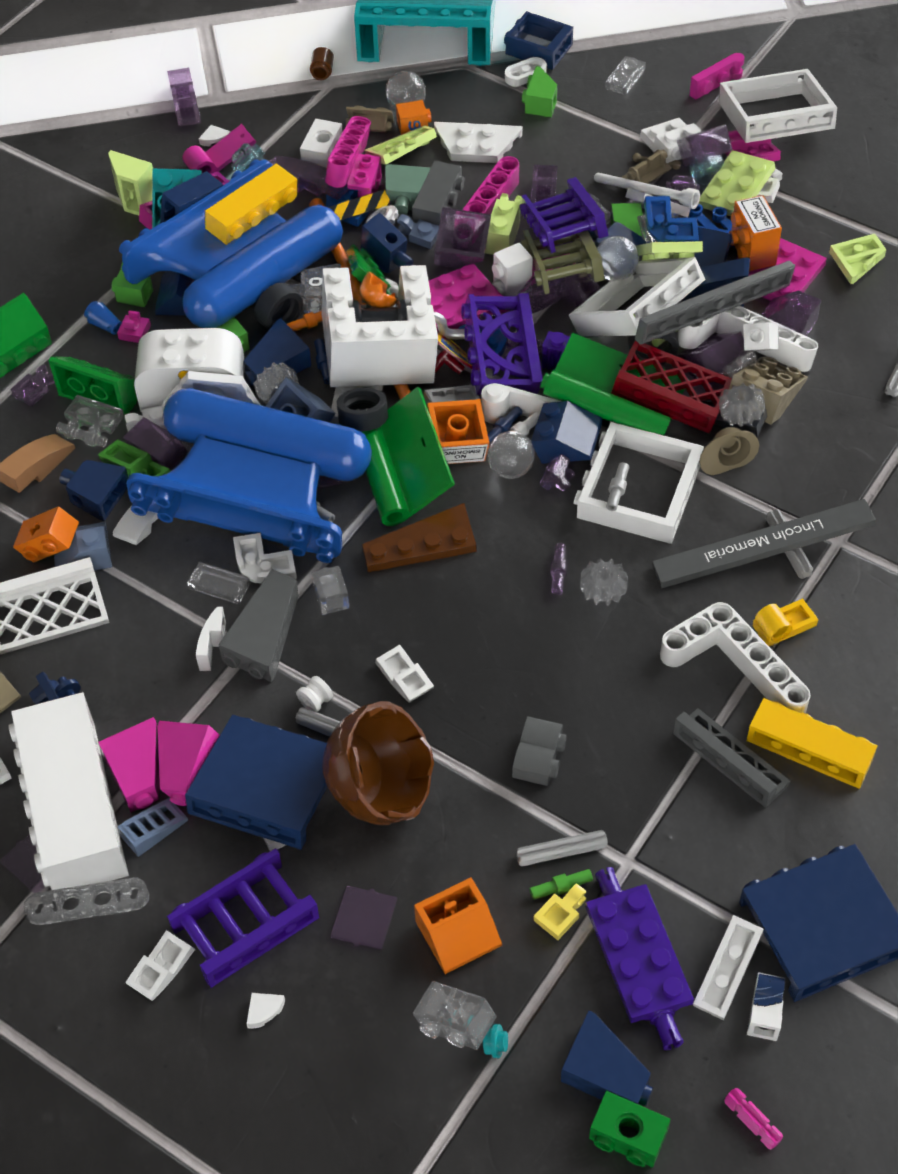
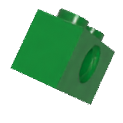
M606 1091L591 1125L589 1139L594 1141V1145L603 1151L613 1152L615 1150L626 1155V1159L637 1166L645 1167V1165L654 1167L668 1132L671 1119ZM623 1127H631L637 1132V1135L627 1138L619 1130Z

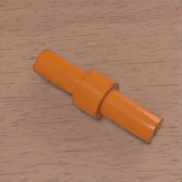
M322 311L306 313L303 315V318L287 323V325L294 332L305 327L308 329L313 328L322 321Z

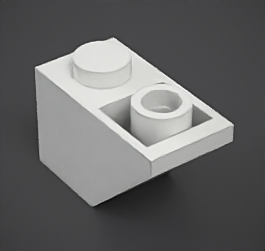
M520 242L494 253L492 285L502 296H516L532 277L533 257Z

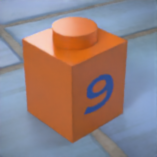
M423 100L396 104L397 125L401 135L424 125L428 126V123L432 122L430 109L425 108Z

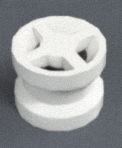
M313 676L306 687H301L296 692L302 705L315 712L321 709L323 702H329L334 697L330 687L318 676Z

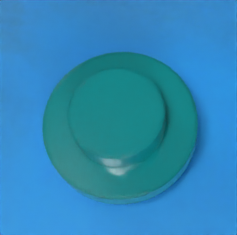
M501 1024L486 1027L483 1034L484 1053L492 1055L493 1058L497 1059L501 1058L502 1052H506L508 1049V1033L503 1031Z

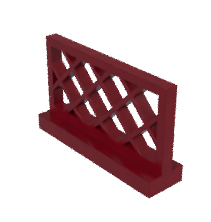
M635 340L621 370H619L611 393L710 434L732 378L645 343L640 345ZM636 351L647 354L649 359L639 361L635 354ZM660 363H670L674 369L664 371ZM653 365L657 373L647 375L643 367ZM637 369L641 377L630 374L627 371ZM692 372L697 375L698 379L689 381L684 373ZM678 375L682 383L672 385L668 377ZM662 379L666 387H662L660 385L652 383L651 381ZM717 382L724 385V387L713 391L709 383ZM702 385L706 393L697 395L693 387ZM686 389L690 397L679 394L676 391ZM711 399L715 408L707 404H704L701 401Z

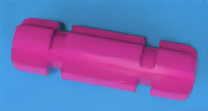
M735 1088L731 1090L725 1097V1104L733 1112L735 1110L738 1112L737 1116L756 1136H761L760 1141L768 1149L775 1148L783 1138L782 1133L774 1125L772 1127L769 1125L770 1120L751 1101L747 1102L745 1100L746 1096L740 1089Z

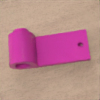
M240 124L206 152L196 145L187 148L183 153L182 160L190 170H202V173L207 171L210 174L219 172L236 159L233 156L234 154L239 156L241 149L246 151L256 141L246 128Z

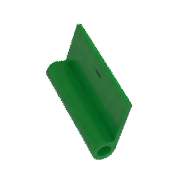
M573 332L555 370H552L551 374L545 373L540 388L544 389L543 395L559 401H569L602 419L665 436L672 420L669 416L612 394L616 377L628 355ZM653 365L643 367L647 375L657 373ZM637 369L627 371L630 374L641 377ZM678 375L668 377L672 385L682 383ZM662 379L651 381L652 383H655L662 387H666ZM685 389L676 392L683 395Z
M419 387L415 388L387 410L388 419L382 426L370 431H362L369 441L372 450L371 461L366 470V475L381 521L386 526H396L403 523L455 485L424 396Z

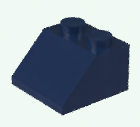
M569 401L543 403L531 443L542 464L592 460L603 421L601 417Z

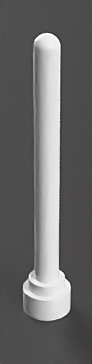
M596 173L594 175L596 182L625 189L631 188L655 196H670V199L677 200L680 204L690 209H695L700 200L699 190L692 188L678 191L603 173Z

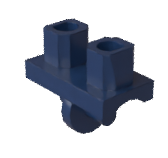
M42 671L36 676L39 685L29 695L37 705L78 694L81 686L77 680H67L66 677L59 678L58 682L56 680H49Z

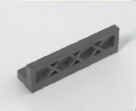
M699 708L690 715L683 711L676 718L673 734L765 808L790 785L788 778ZM696 720H699L702 724H704L707 727V729L704 728L701 724H699ZM722 741H725L726 743H728V744L730 745V747H728V746H727L725 743H723ZM745 759H748L750 762H752V763H753V766H752L749 762H747ZM767 777H771L774 781H776V782L778 783V785H776L773 781H771V780H770L769 778H767Z

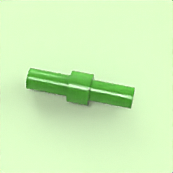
M590 869L568 876L564 873L552 877V881L529 888L533 900L554 893L561 895L569 892L570 888L576 883L582 885L593 881V876Z

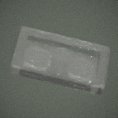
M625 56L606 80L605 89L626 95L645 71L646 62Z

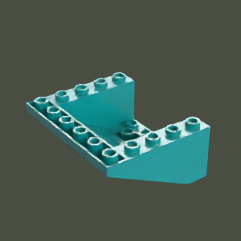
M358 0L354 13L357 61L380 62L385 25H401L410 27H467L468 65H490L496 0Z

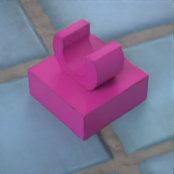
M129 310V315H125L117 332L119 340L139 343L141 337L148 333L151 327L150 319L142 318L139 312Z

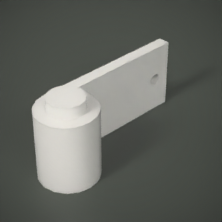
M496 383L485 386L481 393L484 420L491 424H494L500 417H505L515 406L522 410L523 416L529 417L534 412L540 414L543 403L561 402Z

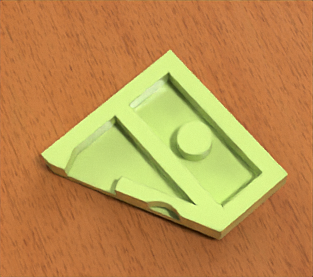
M871 234L831 245L829 253L849 283L854 284L885 257L886 248L876 234Z

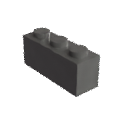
M434 161L412 207L414 223L421 219L441 226L442 229L444 222H448L450 209L456 205L459 190L462 191L464 187L465 177L462 176V166Z

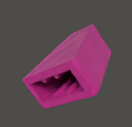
M154 717L98 742L103 758L130 812L145 809L153 802L159 800L158 727Z
M159 721L157 727L160 789L170 797L169 800L172 803L187 806L185 794L220 735L209 725Z

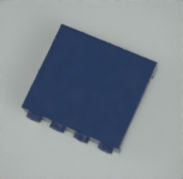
M232 714L185 794L187 813L302 850L306 842V827L328 787L322 769L323 754L327 743Z
M856 844L848 847L838 846L827 855L818 859L810 857L804 860L798 867L790 870L788 868L780 869L772 877L763 881L759 879L753 880L742 889L739 904L741 907L748 905L759 927L764 929V936L791 982L788 992L794 1002L898 959V912Z

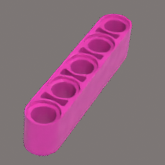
M361 116L350 118L328 158L325 183L329 186L341 188L347 184L357 155L362 154L367 146L371 125L369 119Z
M511 156L501 158L454 221V236L457 246L461 248L472 247L486 230L496 199H500L502 193H507L509 198L519 184V161L517 158Z

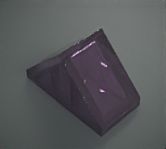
M586 272L563 277V299L577 308L601 289L598 283L594 282L592 275Z

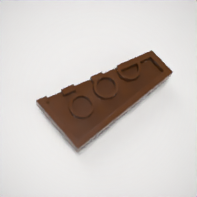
M464 503L362 544L368 572L477 552L475 538Z

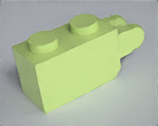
M502 193L500 199H496L485 230L486 254L494 255L495 252L514 244L520 224L519 205L522 204L521 196L517 195L515 201H509L508 194Z

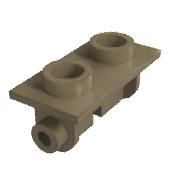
M359 105L346 107L349 117L346 118V126L350 118L361 116L371 121L370 131L387 133V131H392V123H394L392 110L383 107L370 109Z
M656 150L646 161H642L635 167L629 168L627 174L621 178L650 184L672 169L666 163L667 152L665 150Z

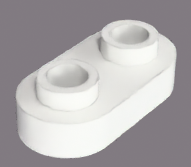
M532 57L510 65L505 69V82L512 87L527 84L528 77L533 75L535 67L539 66L546 72L547 63L542 58Z

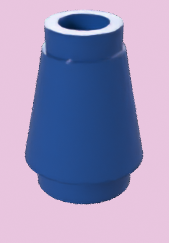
M91 302L84 312L88 323L113 335L117 334L122 324L103 302Z

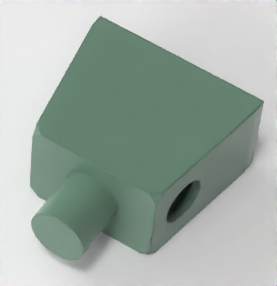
M386 164V193L392 203L391 205L397 208L399 216L401 214L406 215L408 210H412L413 204L430 171V167Z

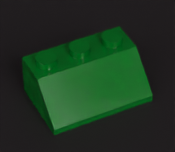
M24 293L0 307L1 378L52 344L47 325Z
M50 357L48 360L59 396L122 417L129 414L138 401L134 387L135 378L131 375H124L109 368L90 364L85 360H78L72 357Z

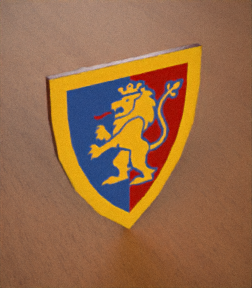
M438 331V344L443 350L436 357L435 373L444 363L458 375L465 368L460 362L473 370L472 363L468 362L467 354L451 339L443 337Z

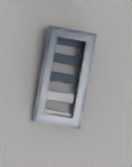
M170 798L133 816L117 827L120 837L138 857L188 821L186 815L176 804L169 800ZM169 810L175 818L169 820L164 812ZM159 817L164 824L159 826L154 819ZM149 824L153 830L148 831L145 826ZM140 831L143 835L137 837L135 833Z

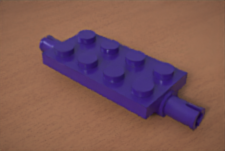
M606 868L608 874H605L604 869L596 872L595 878L598 880L604 897L587 901L586 910L630 1023L641 1020L650 1021L651 1024L656 1026L664 1050H672L671 1044H673L674 1048H678L684 1041L673 1017L680 1008L692 1005L694 998L649 889L644 884L622 891L614 868Z

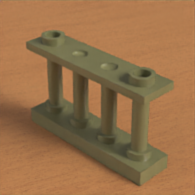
M529 230L523 231L525 240H521V245L533 257L535 281L537 286H542L545 294L550 293L548 281L586 272L592 275L594 282L605 280L601 255L588 230L554 241V245L557 246H555L556 252L552 254L546 247H542L540 239H532Z

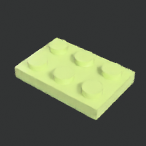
M732 150L700 196L698 204L702 205L704 209L711 211L715 207H723L727 210V215L731 216V213L734 212L735 201L756 197L774 172L775 162Z
M703 241L651 242L634 246V256H642V261L694 257V253L703 252Z

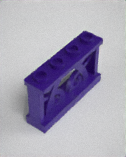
M519 293L518 296H474V294H468L466 302L462 303L461 316L462 319L466 320L464 337L465 341H469L467 358L468 362L472 363L471 384L475 386L476 394L481 395L482 389L493 383L538 394L543 378L529 293ZM489 310L493 313L495 319L493 320L490 314L484 312L483 315L486 319L480 320L477 317V311ZM499 310H513V311H510V312H507V313H504V314L501 315V313H500ZM516 327L517 332L512 333L508 329ZM499 328L505 337L519 343V346L510 350L506 360L495 353L486 343L489 337ZM515 355L520 356L522 362H518L515 359L514 363H511V359ZM485 369H492L494 371L492 376L497 375L499 370L504 371V376L501 379H489L486 376ZM510 374L523 379H508Z

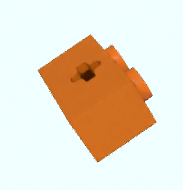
M59 506L23 521L13 548L33 563L70 548L79 521Z

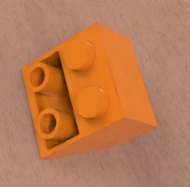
M472 877L414 905L415 922L444 974L502 946L488 905Z

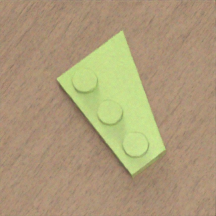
M424 125L368 148L364 152L368 155L380 156L381 164L386 165L417 147L429 144L430 140L437 136L434 128Z

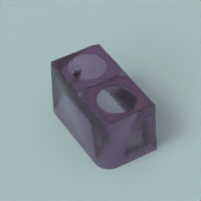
M724 124L677 140L684 166L697 164L696 162L700 163L733 150L727 126Z
M145 417L123 436L127 444L149 453L153 462L169 468L170 471L188 453V450L176 436Z

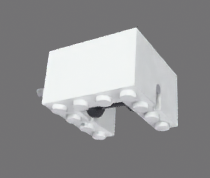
M426 265L400 266L398 300L393 307L366 308V305H361L357 300L353 301L349 268H323L321 314L330 387L434 383L438 346L436 324L439 333L443 337L448 339H465L464 329L448 328L446 318L442 314L433 311Z

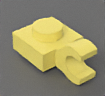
M576 883L563 899L554 894L534 915V921L556 940H559L579 919V913L576 909L585 902L586 897L584 895L586 891Z

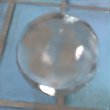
M410 71L396 73L389 79L386 85V99L395 110L396 104L423 100L424 102L426 98L424 82L416 73Z
M611 236L598 245L597 249L602 258L605 279L623 281L636 271L639 254L636 246L629 239L622 236Z
M515 431L500 433L490 442L487 459L490 468L498 476L506 479H515L522 477L531 469L535 459V451L531 441L525 435Z

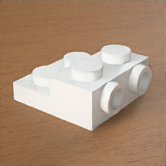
M680 118L642 129L640 133V138L653 152L656 150H665L667 152L666 163L704 152L707 136L694 123L686 125Z

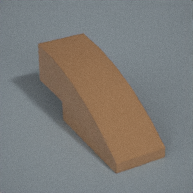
M56 434L34 440L15 451L0 463V482L20 493L34 479L41 482L75 449V445Z

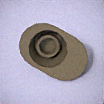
M727 427L720 430L700 455L699 464L701 469L706 474L716 475L748 464L758 453V438L751 432L741 431L735 427Z

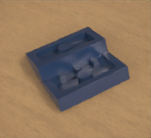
M698 227L699 241H703V252L694 253V257H696L699 266L704 267L726 262L732 235Z

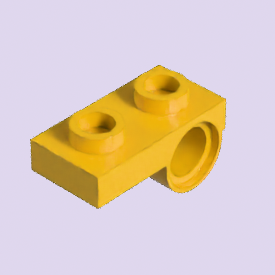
M802 598L782 608H779L777 604L765 606L756 614L752 626L761 639L768 646H772L817 626L818 618Z

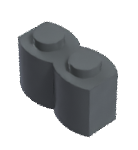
M527 717L513 763L512 778L548 786L551 777L556 778L560 760L555 759L558 751H564L567 735L562 734L563 724Z

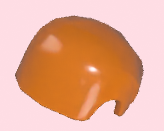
M368 271L360 285L362 299L373 308L393 307L397 302L395 293L391 295L386 294L387 284Z

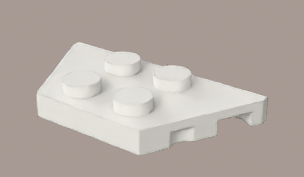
M434 122L435 132L439 134L441 144L447 150V155L451 161L497 163L503 158V154L513 147V141L517 137L521 138L523 133V126Z
M188 371L163 401L162 412L168 398L174 392L185 388H193L260 405L243 376Z

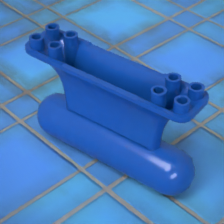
M255 159L245 171L241 172L238 170L234 172L230 182L166 222L160 223L151 230L148 228L143 229L139 233L138 238L131 242L129 240L122 242L119 252L122 254V271L124 272L125 279L131 284H138L160 271L177 272L195 280L184 291L182 299L184 313L190 322L197 327L217 328L256 303L268 287L276 283L287 282L333 251L341 242L343 228L340 218L331 208L318 204L305 208L287 221L277 212L269 215L257 226L250 228L241 237L234 239L227 245L205 229V210L273 166L268 160L259 161Z
M193 388L178 390L168 398L163 411L164 426L171 436L194 444L184 460L167 474L149 476L141 473H132L129 475L126 484L133 513L145 516L148 511L158 513L157 517L167 523H171L174 518L246 535L261 533L262 539L282 543L284 546L290 547L289 550H292V554L296 556H304L306 551L315 553L316 558L323 563H331L333 557L340 555L342 550L341 528L333 522L321 519L317 510L316 493L318 480L321 475L341 481H353L364 474L369 467L372 456L370 443L364 433L354 428Z

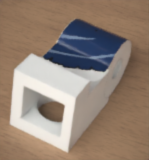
M758 972L747 1035L777 1041L782 1022L784 977Z

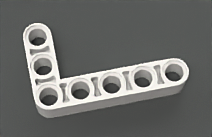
M737 306L679 329L677 339L680 347L695 349L716 332L744 345L743 324L776 322L742 306ZM778 324V350L757 352L774 358L788 367H794L805 372L809 371L812 367L818 343L807 336Z
M723 602L712 604L663 635L660 659L665 665L670 667L681 666L717 644L766 699L779 702L796 712L806 713L810 699L809 689L730 605Z

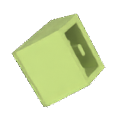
M110 150L108 153L116 190L123 209L126 212L139 216L140 205L152 201V163Z

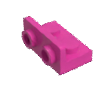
M368 154L357 155L347 182V188L358 190V198L378 191L382 180L381 157Z

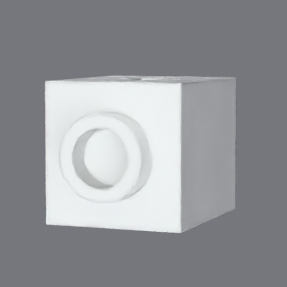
M778 323L743 324L744 351L778 350Z

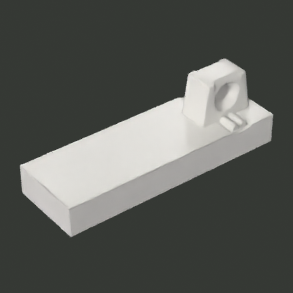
M733 915L693 1003L694 1007L724 1021L762 936L763 928Z

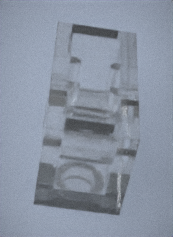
M435 981L431 982L412 1013L421 1025L420 1030L425 1035L434 1039L439 1036L447 1039L456 1047L463 1048L467 1046L478 1050L497 1017L485 998Z

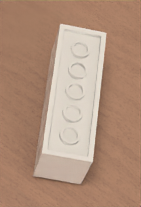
M84 693L11 711L13 723L8 726L12 741L15 742L17 748L13 749L16 764L20 767L22 773L18 777L22 792H25L27 799L23 801L25 812L32 824V827H29V834L33 846L36 845L37 854H34L38 873L41 872L44 886H50L56 897L129 876L96 729Z

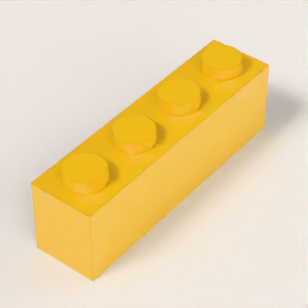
M276 163L205 210V229L227 245L234 239L241 237L250 228L257 226L269 215L275 214L278 209L287 203H291L297 197L298 179Z
M763 698L750 724L746 740L860 789L878 746L866 738L856 737L842 731L837 726L827 725L813 719L806 713L796 712L779 702L770 701Z

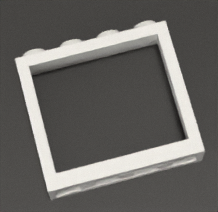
M808 69L720 83L719 104L745 143L835 129L837 106ZM804 75V80H802V78H798V76ZM802 94L811 107L748 117L740 104Z
M696 257L634 261L570 313L569 317L580 336L636 335L640 318L677 304L705 280V277ZM634 269L636 275H632L631 270ZM654 286L626 310L615 311L643 287Z
M611 422L607 432L603 431L599 440L600 449L599 451L595 450L590 464L592 466L591 471L586 470L582 481L583 490H578L576 493L574 504L578 505L577 518L672 544L700 469V455L704 450V446ZM613 444L686 464L666 518L619 505L616 511H610L606 508L607 502L591 498Z

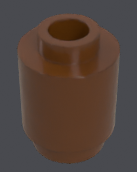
M318 47L312 52L310 72L316 80H326L332 73L334 54L330 49Z

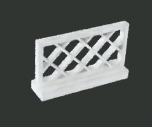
M90 557L0 583V607L4 606L10 609L5 620H0V637L5 629L17 634L13 642L3 645L0 642V655L110 623ZM92 582L93 589L87 597L75 592L80 584ZM61 591L66 593L60 605L48 600L52 592ZM95 595H96L97 602L94 601V600H92ZM71 597L84 602L77 613L65 608ZM32 598L38 601L32 613L20 608L24 600ZM44 604L56 610L49 621L37 616ZM89 605L100 609L101 613L100 617L88 619L82 615ZM16 613L28 618L21 629L9 624ZM61 613L73 618L69 626L60 627L55 625ZM33 621L45 626L41 634L33 636L27 633Z

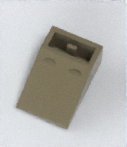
M760 357L733 376L725 401L767 409L768 417L765 422L771 425L782 416L807 381L808 376L801 374V371L797 368L778 364V361L774 358Z

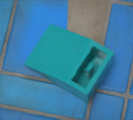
M152 168V228L160 224L162 193L202 174V170Z

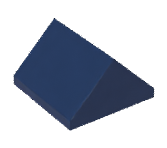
M167 271L163 274L155 314L185 315L182 307L183 294L195 280L173 271Z

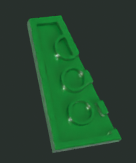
M352 244L346 251L349 264L351 265V274L362 282L368 271L373 273L387 284L386 294L391 295L389 291L391 286L384 279L385 276L378 269L379 266L372 260V255L365 248L362 247L359 250Z

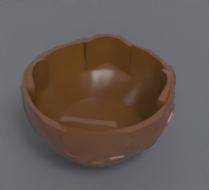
M379 701L354 710L340 721L328 739L323 754L322 769L326 784L333 797L350 815L368 823L390 825L391 823L411 820L420 814V810L429 795L434 759L431 746L426 741L422 729L419 728L412 717L398 705L388 701Z

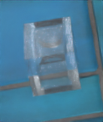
M340 567L323 568L312 572L314 591L322 615L348 609V591Z

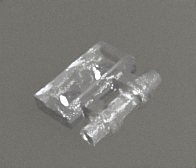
M76 395L64 412L66 420L69 421L68 424L59 422L56 432L64 434L65 438L71 440H83L86 445L92 447L96 445L105 447L107 437L100 434L105 432L112 435L124 418L123 409ZM82 425L90 427L88 431L79 428Z

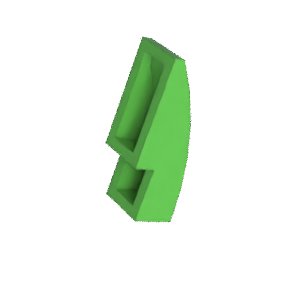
M118 439L98 454L99 459L104 463L125 467L128 477L132 473L161 476L170 472L169 468L153 462L149 453Z

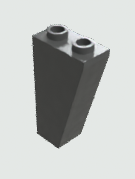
M273 569L269 572L219 643L221 658L226 665L231 668L238 667L247 671L256 679L263 678L270 682L274 680L299 597L297 580Z

